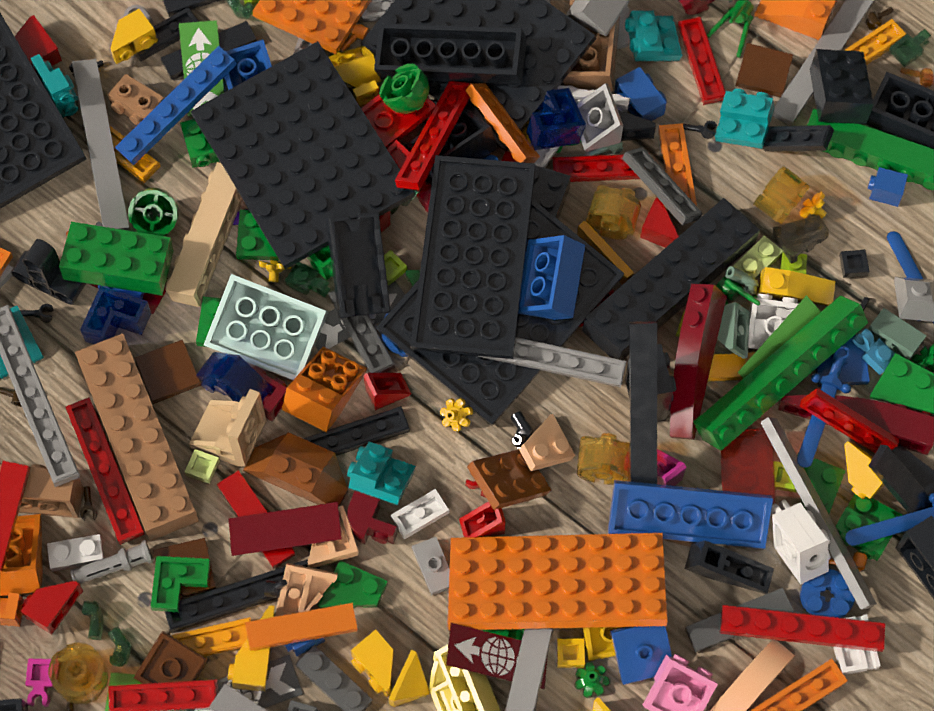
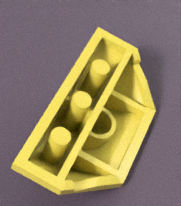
M448 645L434 652L433 660L435 661L431 671L429 691L437 711H500L486 675L447 666Z

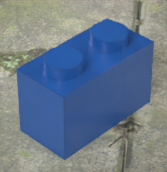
M641 67L616 79L614 92L615 94L630 98L628 105L630 114L649 121L664 115L667 103L666 97L663 92L656 89L651 76L648 73L645 74Z

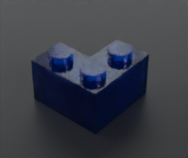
M570 88L548 90L541 111L532 113L526 132L534 150L580 143L586 123Z
M100 286L80 331L85 342L93 345L115 337L118 328L142 335L152 313L147 301Z
M213 352L196 374L202 381L201 385L211 393L219 392L229 396L232 401L240 402L243 396L246 397L250 389L260 392L263 402L264 398L273 388L240 355Z

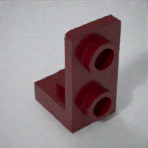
M246 363L243 367L245 376L271 392L267 394L262 404L265 417L273 422L282 410L288 386L278 378L273 380L268 377L267 373L259 366L255 365L252 367Z

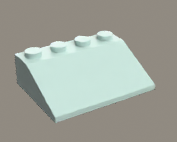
M231 274L204 346L294 380L309 361L328 311Z

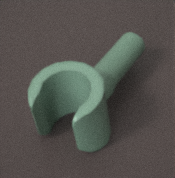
M623 143L595 149L589 152V155L597 156L609 149L616 155L623 150Z

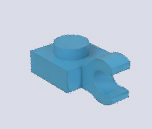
M866 328L852 340L857 347L865 352L861 358L879 375L882 374L895 353L880 338L874 341L873 334Z

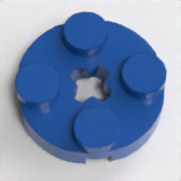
M829 569V572L803 583L800 590L801 604L810 615L843 618L851 610L855 600L842 574L833 569ZM829 590L834 594V598H831L830 602H826L825 597L820 596V592Z

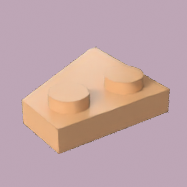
M553 414L547 417L519 449L530 471L568 462L575 457Z
M343 505L338 507L342 539L312 544L310 556L308 557L309 568L358 556V549Z
M287 563L283 579L287 581V585L280 589L275 617L310 611L313 605L317 604L323 597V593L331 583L337 580V573Z

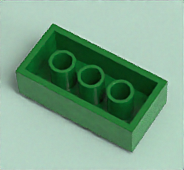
M71 222L59 268L64 280L163 296L174 250L171 237Z

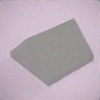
M575 0L566 15L581 26L607 36L630 0Z
M605 83L570 109L585 151L621 143L623 123L610 87Z

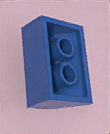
M264 40L225 51L237 63L225 76L228 90L272 67Z
M565 235L528 240L519 314L554 320L573 318L585 250L584 244Z

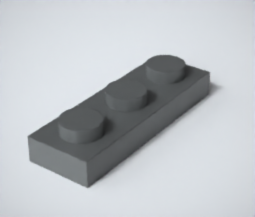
M315 645L296 663V667L342 711H365L373 703V699Z

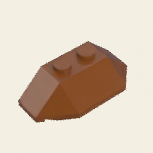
M289 432L255 447L243 469L245 473L317 505L338 502L339 507L348 491L335 452Z

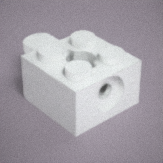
M785 499L780 501L778 505L773 504L771 517L773 520L774 548L798 582L803 584L829 572L828 560H830L828 544H830V539L824 529L820 530L817 526L813 513L810 510L806 511L801 503L790 507Z

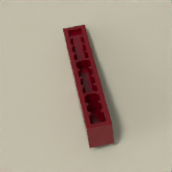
M691 284L675 360L673 377L675 379L676 391L673 392L670 410L671 438L695 440L697 429L693 422L701 413L727 298L715 285Z
M807 395L784 396L781 399L778 407L779 411L809 420L812 416L811 413L800 407L801 399ZM835 395L834 399L897 437L899 444L905 449L928 455L934 444V417L932 414L909 410L901 404L893 405L865 398Z

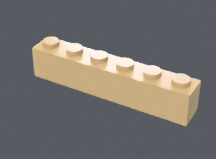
M218 162L214 171H211L209 175V184L206 191L201 195L197 213H194L192 217V226L189 233L184 237L182 251L175 259L173 273L166 281V291L173 302L196 307L201 306L203 296H205L242 202L240 194L221 163Z

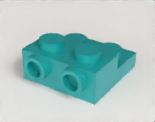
M654 10L631 11L625 20V30L629 33L630 51L634 54L635 61H680L682 51L673 16H655Z
M40 54L32 57L31 61L35 72L61 116L64 118L74 115L78 111L75 103L78 97L73 89L74 85L69 75L64 76L59 68L53 70L49 61L44 62Z
M739 88L733 89L732 92L726 91L720 109L721 117L715 133V141L763 149L774 112L773 98H770L764 92H758L756 95L747 94Z
M368 442L366 447L360 446L356 456V461L358 462L352 461L348 468L347 476L350 477L349 488L398 505L414 475L416 466L392 458V449Z

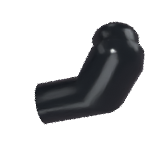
M521 411L511 416V420L517 428L515 436L512 437V443L519 449L533 434L531 425Z

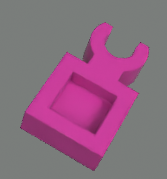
M28 658L25 686L33 687V690L27 697V704L34 707L35 699L38 696L43 698L42 706H49L50 697L46 692L47 688H55L57 660Z

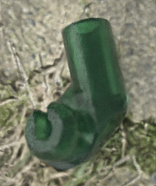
M227 0L228 5L238 18L249 19L253 15L254 6L251 2L243 6L240 0Z
M95 600L93 602L84 601L82 614L91 615L88 638L91 640H101L104 617L100 604Z
M115 627L108 633V636L115 644L113 655L109 656V661L113 666L122 667L129 660L132 645L121 629Z

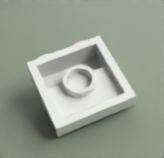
M758 294L756 299L760 301V305L757 306L752 302L750 304L748 348L758 350L798 305V299L783 297L782 301L772 300V295Z

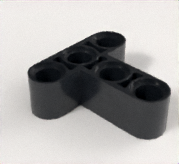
M36 239L30 249L23 252L11 271V274L19 281L69 305L74 304L86 283L63 279L59 268L60 260L56 250L49 243L41 239Z

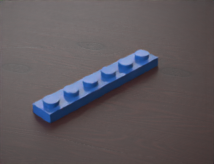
M218 46L115 146L117 151L131 164L135 165L237 65L236 61Z

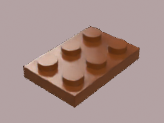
M520 450L473 460L467 466L493 510L544 497L551 491L539 469L530 471Z

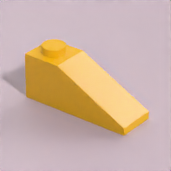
M765 267L760 272L758 294L772 295L773 298L783 299V297L798 299V302H801L807 295L814 304L829 306L833 302L836 281L790 270Z
M269 605L260 620L274 617L275 606ZM248 638L235 656V664H229L228 680H232L233 689L265 692L271 647L250 651Z

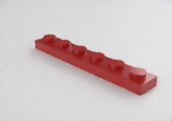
M449 81L395 179L397 188L421 189L435 163V156L440 154L470 98L466 89L472 83Z
M90 397L65 406L119 544L121 545L145 535Z
M723 605L720 634L883 652L885 623Z

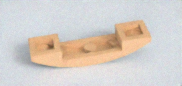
M772 640L734 681L710 711H747L795 655L777 640Z

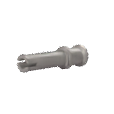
M144 540L141 545L129 549L121 548L116 555L70 569L73 581L81 584L121 569L130 571L132 567L145 562L151 564L153 563V558L148 543Z

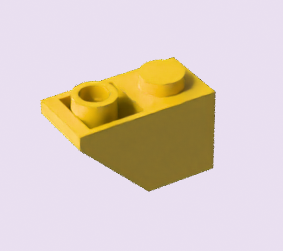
M140 9L135 10L118 21L110 48L116 64L129 60L134 54L143 49L150 48L157 42L153 26Z
M374 630L351 650L353 658L351 663L359 673L364 671L371 678L368 682L378 694L382 691L387 697L391 694L394 652L379 632Z

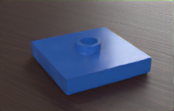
M854 335L844 344L849 349L850 355L847 361L844 362L838 379L842 384L868 385L870 382L868 365L861 358L865 352L853 343L852 340L856 336ZM833 354L815 369L816 373L820 374L821 377L829 375L834 361ZM817 383V387L822 386L821 383Z
M666 626L624 627L610 631L623 685L655 677L665 656L672 657Z

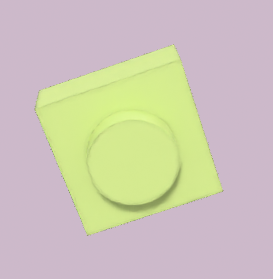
M194 449L185 469V475L210 484L220 462L219 457Z

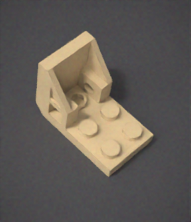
M250 389L247 396H243L240 402L210 400L189 443V447L193 450L196 449L219 457V460L229 464L246 466L267 422L260 392Z

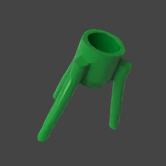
M737 0L735 5L730 7L728 12L707 33V37L710 38L728 19L730 24L733 22H745L737 51V57H741L749 26L754 18L751 15L754 9L753 4L749 0Z
M723 277L716 285L727 296L725 305L729 304L727 300L734 301L739 295H742L757 306L760 305V301L756 299L757 295H750L743 290L744 287L733 280Z

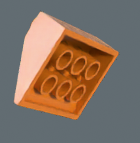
M760 0L754 16L820 40L838 0Z
M41 514L17 517L3 572L0 571V596H5L9 593H34L36 589L42 588Z

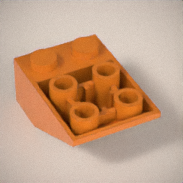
M323 346L286 388L282 410L327 432L339 418L367 368Z

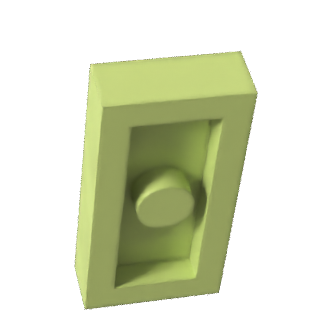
M764 235L732 267L744 271L757 280L760 277L761 270L765 267H770L781 256L783 250Z

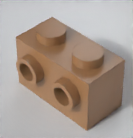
M127 74L121 78L108 94L112 110L119 115H126L136 126L164 100L163 96Z

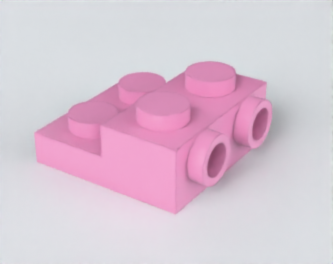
M675 654L672 658L666 655L654 677L655 683L646 697L643 706L650 711H704L718 684L711 678L713 673L705 668L698 666L697 670L687 666L689 661L682 656Z

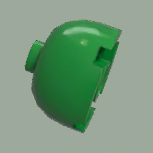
M403 65L396 69L397 74L393 78L388 76L384 80L379 94L389 108L395 112L407 114L424 106L430 87L427 77L417 65Z
M147 188L140 191L131 200L128 208L129 221L136 231L140 233L164 236L175 227L179 217L178 204L175 198L168 191L161 188Z

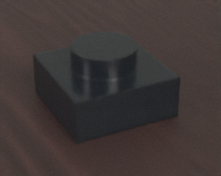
M866 249L841 251L839 257L843 278L869 275L870 270Z

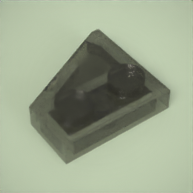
M817 215L773 227V236L789 262L793 264L798 261V255L803 251L808 253L814 249L816 244L829 237V229L821 217Z

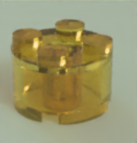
M783 165L769 181L762 192L763 194L757 197L753 205L782 225L811 186Z
M600 185L593 194L586 221L593 229L600 230V235L603 237L617 240L626 239L628 234H631V236L634 234L641 210V203L635 197V191L632 189L622 188L620 190Z
M610 433L601 434V438L581 437L577 463V476L593 483H595V478L603 479L606 485H614V480L627 481L630 470V443L619 441L616 435Z
M71 643L66 645L67 647L53 655L49 663L48 675L53 687L64 700L70 703L85 704L96 701L108 683L109 674L106 663L100 654L88 644ZM80 670H83V673L78 677L74 676V674H79Z

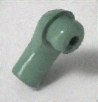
M730 266L726 269V278L744 285L743 290L754 296L757 294L759 283L756 279L735 267Z

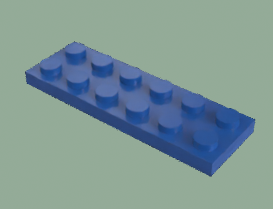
M614 480L608 533H663V539L689 542L706 540L713 544L765 549L773 498L771 495Z

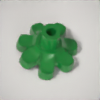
M932 344L929 349L924 346L920 350L921 355L915 354L911 360L915 364L923 368L928 367L934 372V344Z
M588 662L585 665L586 670L578 669L575 675L580 679L575 682V688L577 690L584 688L583 696L586 698H591L593 692L597 696H602L605 693L602 686L610 685V679L603 676L606 673V669L603 666H598L596 669L592 662Z

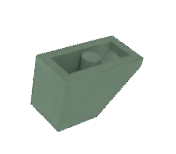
M734 302L726 304L724 307L717 339L730 351L745 359L748 358L750 311Z

